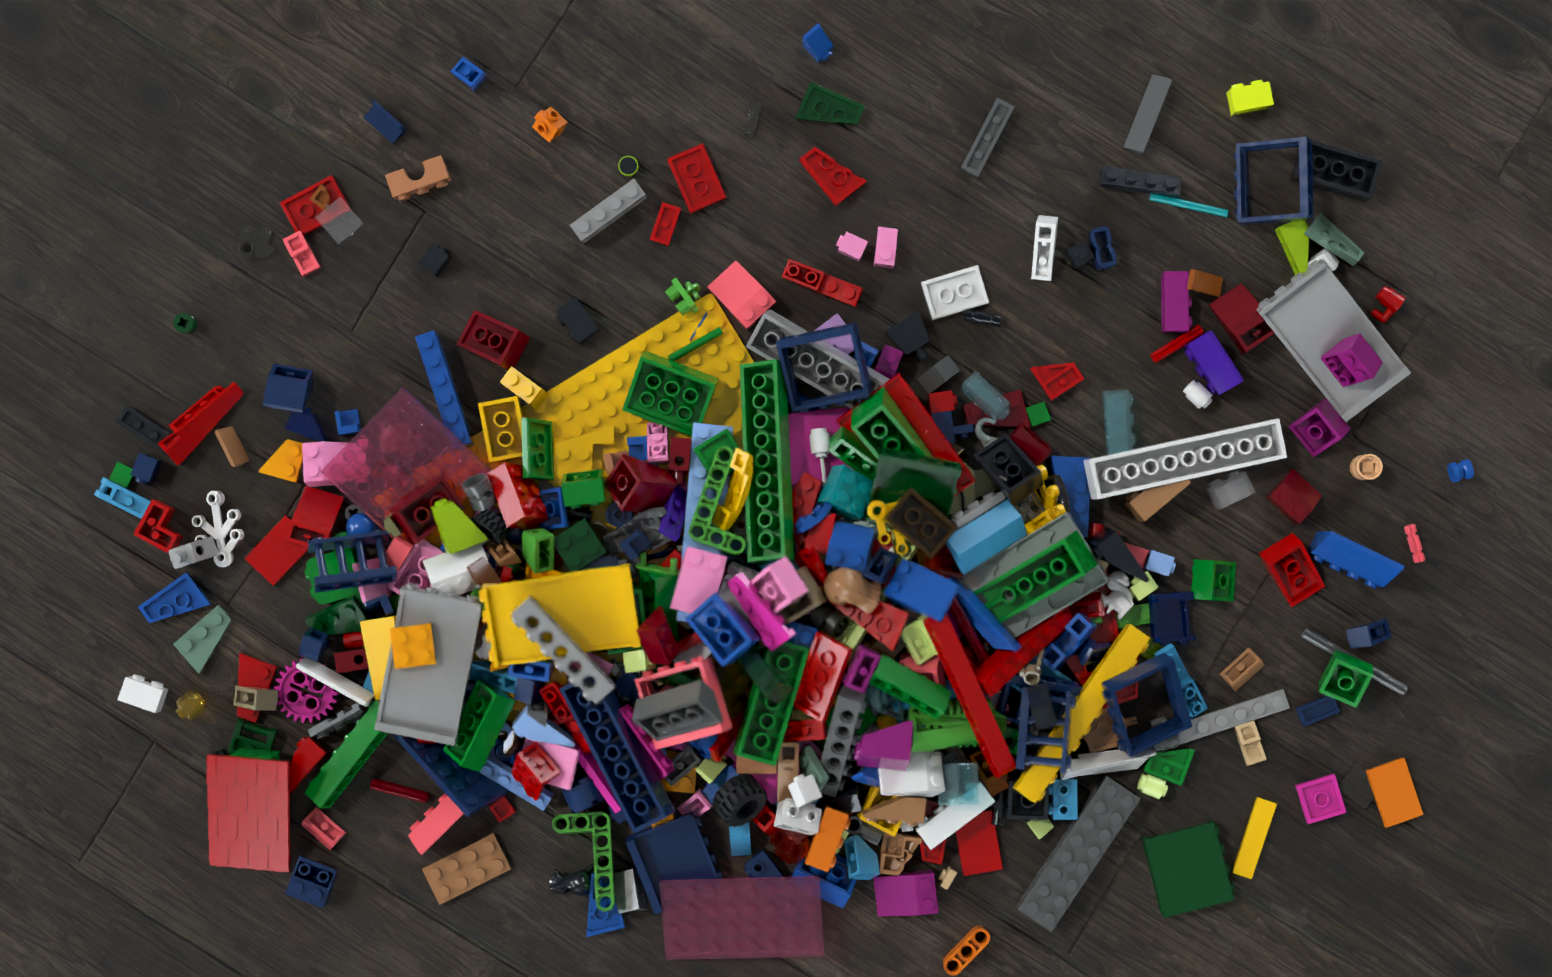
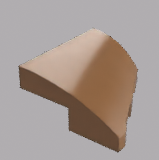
M883 832L879 858L880 873L899 876L906 862L911 859L913 852L921 844L922 837L896 833L894 837Z

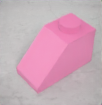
M878 227L873 266L893 269L898 229Z

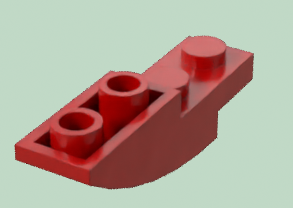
M791 259L788 260L782 274V278L853 307L857 306L864 290L862 287L830 276L823 271Z
M554 681L539 689L538 691L560 724L564 722L585 754L590 752L591 750L559 690L563 686Z

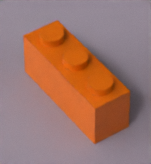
M825 805L820 818L818 833L814 834L805 858V864L826 872L829 871V868L834 867L837 859L834 856L836 849H841L844 838L841 837L844 830H848L851 822L847 812Z

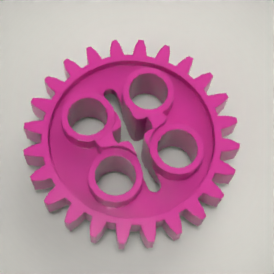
M292 661L293 667L286 665L287 672H279L283 678L276 679L280 683V686L274 687V689L279 690L278 697H280V701H278L277 705L283 704L281 712L288 710L287 717L294 715V721L301 717L302 723H305L307 718L312 723L314 722V716L321 720V713L327 716L329 715L327 709H334L331 703L338 702L334 695H338L340 692L325 684L322 690L317 689L315 685L317 680L297 669V662ZM299 672H302L305 675V681L303 683H300L297 680V675ZM293 683L301 688L308 687L309 691L323 694V698L313 693L305 695V690L294 688L290 684ZM292 691H295L298 694V700L296 702L292 701L290 698V693ZM310 698H314L317 701L315 709L309 706Z

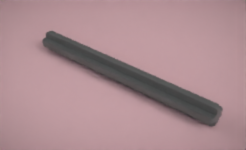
M1305 628L1301 634L1302 638L1333 655L1336 649L1360 659L1309 628ZM1373 666L1374 675L1372 678L1400 695L1406 693L1407 685Z

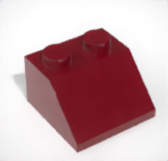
M1292 468L1270 491L1266 498L1293 524H1300L1314 509L1322 495Z
M658 606L636 631L649 662L669 665L680 652L663 608Z

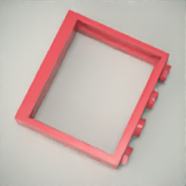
M703 656L691 659L692 663L688 664L686 660L675 663V667L671 669L669 665L657 668L658 672L653 673V670L642 673L643 677L635 679L639 696L643 698L656 694L652 680L700 667L703 681L714 691L723 718L722 723L656 741L652 738L655 750L722 733L732 728L712 657L703 659Z

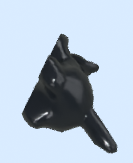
M594 863L584 870H579L569 875H563L559 873L558 869H555V873L549 881L551 893L566 894L572 891L576 896L584 897L588 895L591 882L590 872L594 870Z

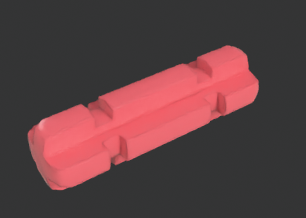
M1410 524L1405 526L1404 530L1408 534V544L1411 552L1414 554L1412 555L1413 561L1415 563L1425 561L1424 552H1421L1423 549L1420 538L1416 534V525Z

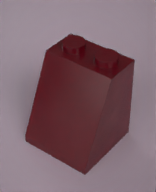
M622 454L604 482V485L621 511L644 512L648 509L663 507L677 486V483L668 470Z

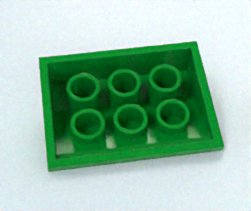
M644 351L637 365L622 410L692 436L693 423H703L719 378Z

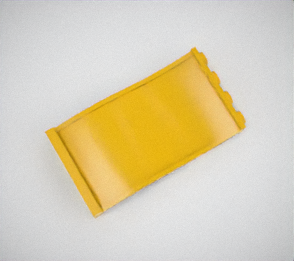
M629 563L498 584L486 583L483 584L482 590H479L480 602H484L485 610H482L483 621L488 624V630H485L486 640L491 643L489 659L490 662H494V668L500 665L552 659L551 657L547 658L541 652V646L537 642L533 643L526 636L527 632L523 627L518 628L511 620L513 618L511 616L512 611L530 595L584 652L621 647H641V641L636 631L639 626ZM529 617L528 623L536 626L539 624V620L536 617ZM542 633L544 640L549 641L553 639L552 633ZM560 646L556 648V652L559 655L567 654V649Z

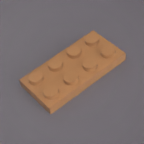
M492 833L424 867L422 870L440 905L512 869L495 833Z

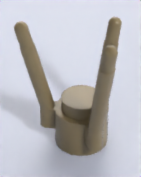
M1045 648L1040 651L1036 665L1030 664L1025 669L1022 668L1019 671V675L1024 676L1025 683L1038 685L1042 674L1040 667Z

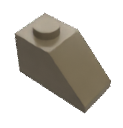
M235 686L234 706L252 710L276 711L278 690Z

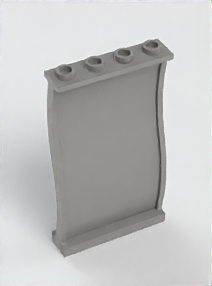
M1320 259L1310 263L1307 266L1308 270L1304 273L1296 274L1291 279L1292 282L1286 287L1283 285L1274 292L1275 295L1261 301L1258 305L1259 308L1256 310L1338 414L1347 422L1411 374V372L1391 349L1325 262ZM1360 333L1383 363L1374 378L1342 387L1320 358L1344 338Z
M407 583L400 588L395 627L431 623L436 664L395 669L391 644L374 730L455 745L458 738L462 706L483 605L479 597L473 595L462 597L459 596V593L453 591L442 593L439 592V589L433 587L422 589L419 588V585Z

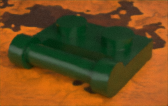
M239 717L228 753L232 754L240 748L270 751L272 750L278 729H268L246 722L245 719ZM242 729L267 736V741L241 734Z

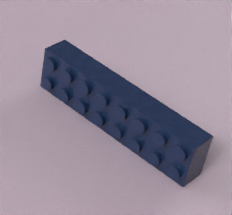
M587 676L584 679L588 685L596 682L592 676ZM569 683L560 688L559 690L633 833L674 813L676 810L638 737L619 711L622 706L613 689L595 704L593 701L589 702L582 693L584 691L579 686L575 687L572 683Z

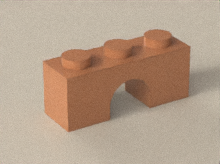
M440 155L423 161L425 172L419 180H410L404 168L386 174L385 177L392 197L395 200L405 201L410 199V195L415 193L421 195L429 192V188L435 186L436 188H442L448 185L447 182L452 180L444 158Z

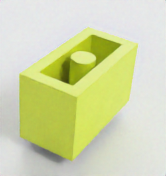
M1256 80L1247 86H1244L1243 83L1231 86L1232 89L1227 92L1231 116L1269 109L1274 105L1269 81Z

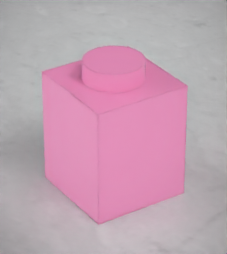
M846 231L845 236L840 235L836 246L839 247V253L859 262L868 241Z

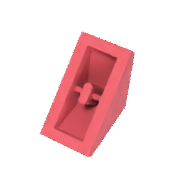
M399 536L395 537L386 551L388 565L391 567L396 566L398 572L413 549V545Z

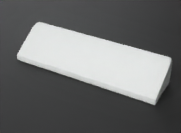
M304 658L296 665V668L365 707H368L374 698V693L320 663Z

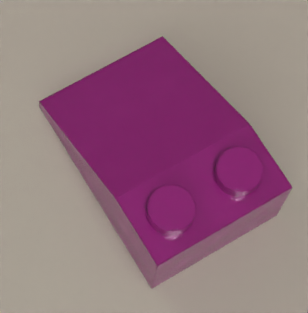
M933 870L900 873L899 876L890 874L880 875L873 878L878 917L938 913Z

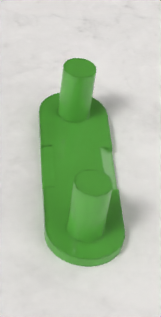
M640 552V562L635 564L636 568L668 575H679L680 569H677V558L670 559V567L657 566V564L647 563L646 552Z

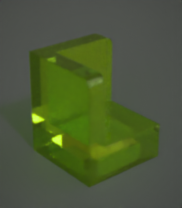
M1150 638L1147 642L1149 646L1144 653H1139V656L1149 660L1155 657L1154 654L1164 648V646Z

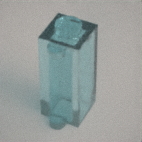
M976 371L962 384L961 391L995 423L999 419L1003 420L1009 414L1010 402Z

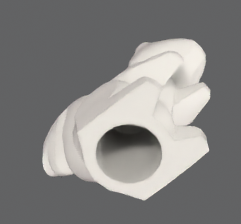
M1114 571L1108 576L1110 581L1107 582V586L1112 592L1108 596L1102 593L1104 608L1108 607L1106 613L1109 614L1112 610L1118 612V619H1121L1134 603L1132 594L1127 588L1130 585L1128 576L1122 571Z

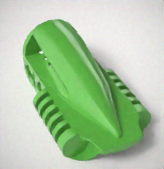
M986 698L1004 737L1007 728L1006 716L998 713L990 698ZM949 700L945 713L937 719L912 706L909 708L908 720L913 721L911 753L931 752L948 749L949 747L952 749L955 746L957 748H962V746L964 748H969V746L976 747L977 745L980 747L959 700H953V703Z

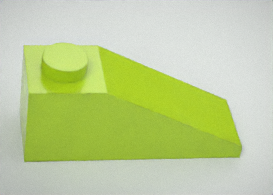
M1302 220L1291 221L1275 229L1295 275L1298 273L1302 274L1308 270L1309 237L1304 235L1308 225Z

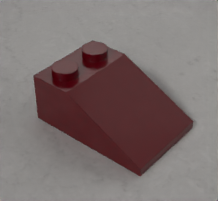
M474 310L456 345L508 371L511 366L515 368L530 337L519 329Z
M441 475L391 507L389 511L409 540L413 543H419L437 529L430 508L435 506L436 501L441 499L450 500L461 511L465 509V506L445 477Z

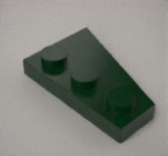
M811 82L795 119L857 125L865 105Z
M354 595L307 616L304 621L309 628L311 627L330 635L360 632V621L372 618Z

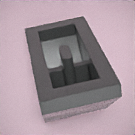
M947 355L917 378V380L929 394L960 370L950 356Z

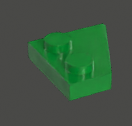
M1181 749L1156 752L1155 756L1147 759L1143 771L1182 786L1195 750Z

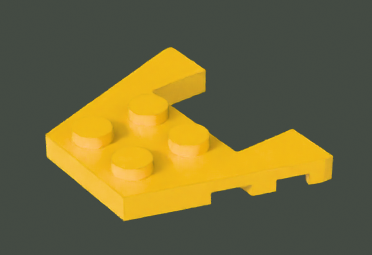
M611 426L555 443L553 484L561 486L563 474L593 470V445H614L615 427ZM606 488L605 503L612 504L613 497Z

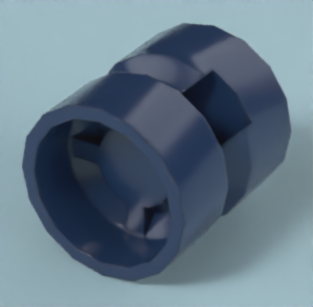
M614 502L607 508L606 518L610 525L620 528L633 519V512L621 511L616 502Z

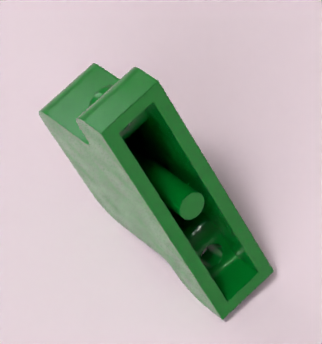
M347 532L339 533L334 537L347 536ZM344 548L347 569L350 572H354L352 564L359 563L355 548ZM336 549L331 553L324 554L327 574L334 575L340 573ZM314 557L307 561L304 572L307 580H310L312 585L310 593L313 600L316 599L319 604H329L355 595L364 609H366L364 603H362L358 587L315 593L314 577L319 576L317 559Z

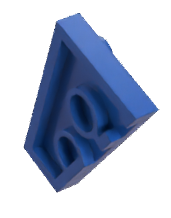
M186 572L138 606L147 621L153 623L211 605V603L189 572Z
M594 872L591 873L586 937L625 928L623 915L618 913L617 903L610 912H603L597 907ZM609 877L601 878L600 886L603 888L608 887L610 884ZM604 897L601 900L603 908H608L611 905L609 897Z

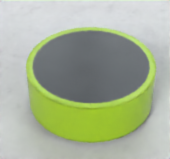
M632 156L623 157L618 164L619 171L627 177L635 175L638 171L637 160Z

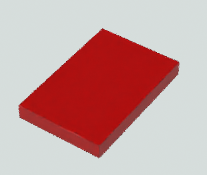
M704 144L667 158L690 214L727 199Z
M333 175L280 202L295 233L301 231L304 236L352 211ZM321 184L326 187L330 195V206L327 212L310 200Z
M287 515L244 558L273 586L308 551V548L285 541L291 522Z
M992 809L982 811L955 832L963 876L1003 869L995 825H991Z

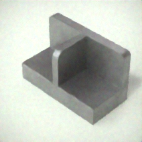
M637 869L614 873L618 913L649 909L646 891Z

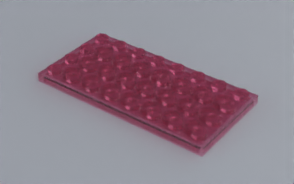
M819 876L660 881L666 960L818 957L825 954Z

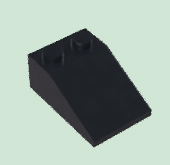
M1006 433L973 455L997 491L1002 492L1006 498L1005 500H1008L1012 506L1044 485L1041 471Z
M1103 528L1086 541L1095 557L1099 560L1107 562L1136 579L1144 582L1149 581V578L1117 531Z

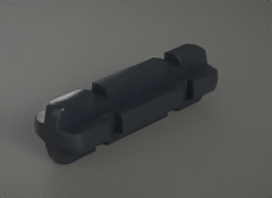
M965 310L963 320L968 322L972 320L974 323L987 325L991 323L993 326H1000L1002 316L995 314L991 316L989 313H973V311Z

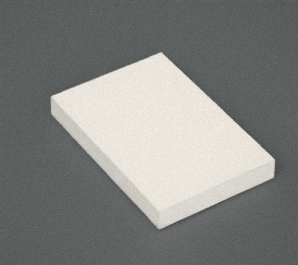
M978 265L921 282L932 320L989 304Z

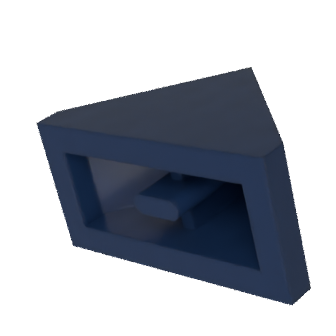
M880 547L862 575L876 582L887 584L899 555Z

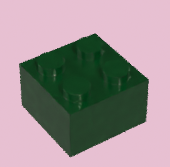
M585 518L554 538V547L571 572L584 569L608 553Z

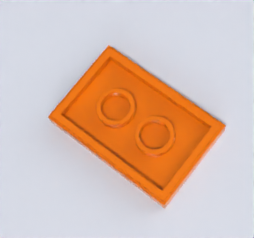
M1399 758L1366 770L1384 827L1388 828L1423 815L1405 758Z

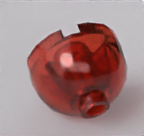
M777 828L770 836V844L774 843L776 848L774 850L775 854L788 864L796 862V864L800 863L809 851L810 840L806 834Z

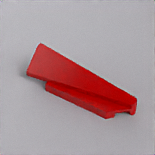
M232 382L227 388H223L221 385L214 387L168 425L174 432L160 441L158 445L176 465H180L243 396V391L235 382Z

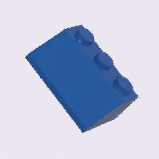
M807 841L789 883L843 909L851 896L856 879H849L846 858L835 854L834 856L837 857L836 863L833 868H829L828 872L805 864V858L811 842Z

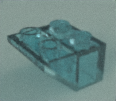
M978 763L942 764L945 792L938 794V805H979Z

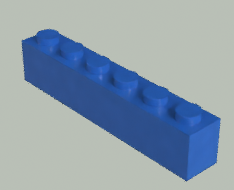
M433 330L415 336L451 448L454 451H459L474 446L438 334Z

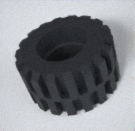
M742 773L727 780L719 788L712 800V805L728 826L738 827L750 822L762 811L768 796L751 774Z

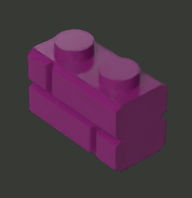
M859 644L847 668L848 672L845 673L842 679L844 685L864 694L881 658L879 653Z

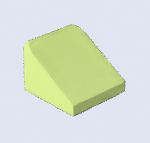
M1049 819L1026 821L1038 839H1041L1054 827Z

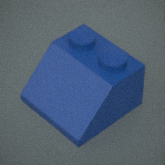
M836 521L828 544L825 564L864 571L871 561L876 528Z

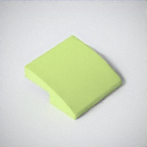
M924 615L906 624L901 635L916 665L922 664L935 654L938 655L924 626L923 620L927 618Z

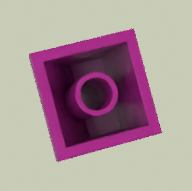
M913 721L903 722L862 736L861 741L857 742L854 752V759L858 760L857 766L906 771L911 755Z

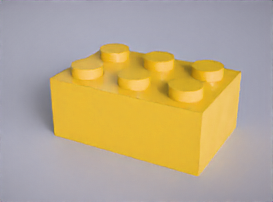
M514 396L478 403L489 463L522 458L521 418H524L520 397Z

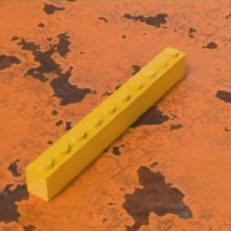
M1131 624L1124 626L1081 688L1079 696L1076 695V707L1072 708L1069 754L1071 751H1076L1081 743L1079 740L1082 735H1086L1092 728L1091 722L1094 718L1097 719L1103 712L1102 707L1106 701L1102 696L1103 687L1101 683L1133 668L1138 661L1136 658L1139 653H1144L1149 646L1147 642L1150 638ZM1055 725L1048 737L1063 738L1064 726ZM1041 745L1034 756L1062 759L1063 746ZM1031 764L1027 766V770L1023 771L1012 788L1031 802L1041 801L1046 794L1045 789L1048 784L1052 785L1058 776L1056 773L1060 767Z

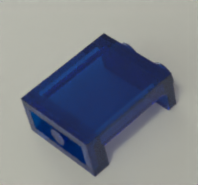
M1193 592L1148 594L1151 642H1159V646H1167L1172 641H1177V644H1189V640L1196 639V635L1190 634L1188 600H1194Z

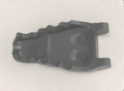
M665 507L652 508L641 512L616 531L604 535L602 544L611 557L624 552L619 546L620 542L638 528L651 542L643 550L644 552L655 550L665 543L672 541L670 538L659 533L662 516L667 513Z

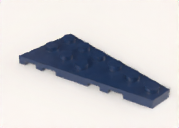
M393 734L467 818L509 793L508 789L480 772L461 767L443 750L445 744L438 742L433 744L419 743L417 738Z

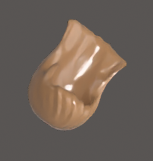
M842 567L831 572L825 579V594L828 600L839 605L851 603L867 614L873 612L879 604L881 583L868 580L859 571Z

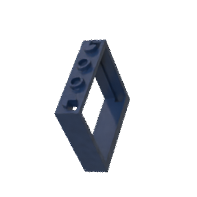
M1297 137L1236 144L1234 160L1236 161L1237 169L1234 170V178L1237 181V189L1234 191V196L1237 201L1235 214H1237L1238 223L1250 225L1314 219L1312 139ZM1299 147L1300 213L1249 217L1248 152Z
M857 322L783 337L776 341L792 411L808 412L811 410L810 408L817 406L818 409L830 407L832 403H837V405L847 404L852 399H856L859 402L868 399V396L873 393ZM851 334L863 388L801 400L788 347Z
M1165 653L1159 654L1101 683L1103 687L1102 696L1108 704L1107 713L1113 721L1112 729L1118 738L1117 746L1120 751H1124L1129 757L1192 727L1175 662ZM1161 670L1174 718L1129 739L1115 692Z

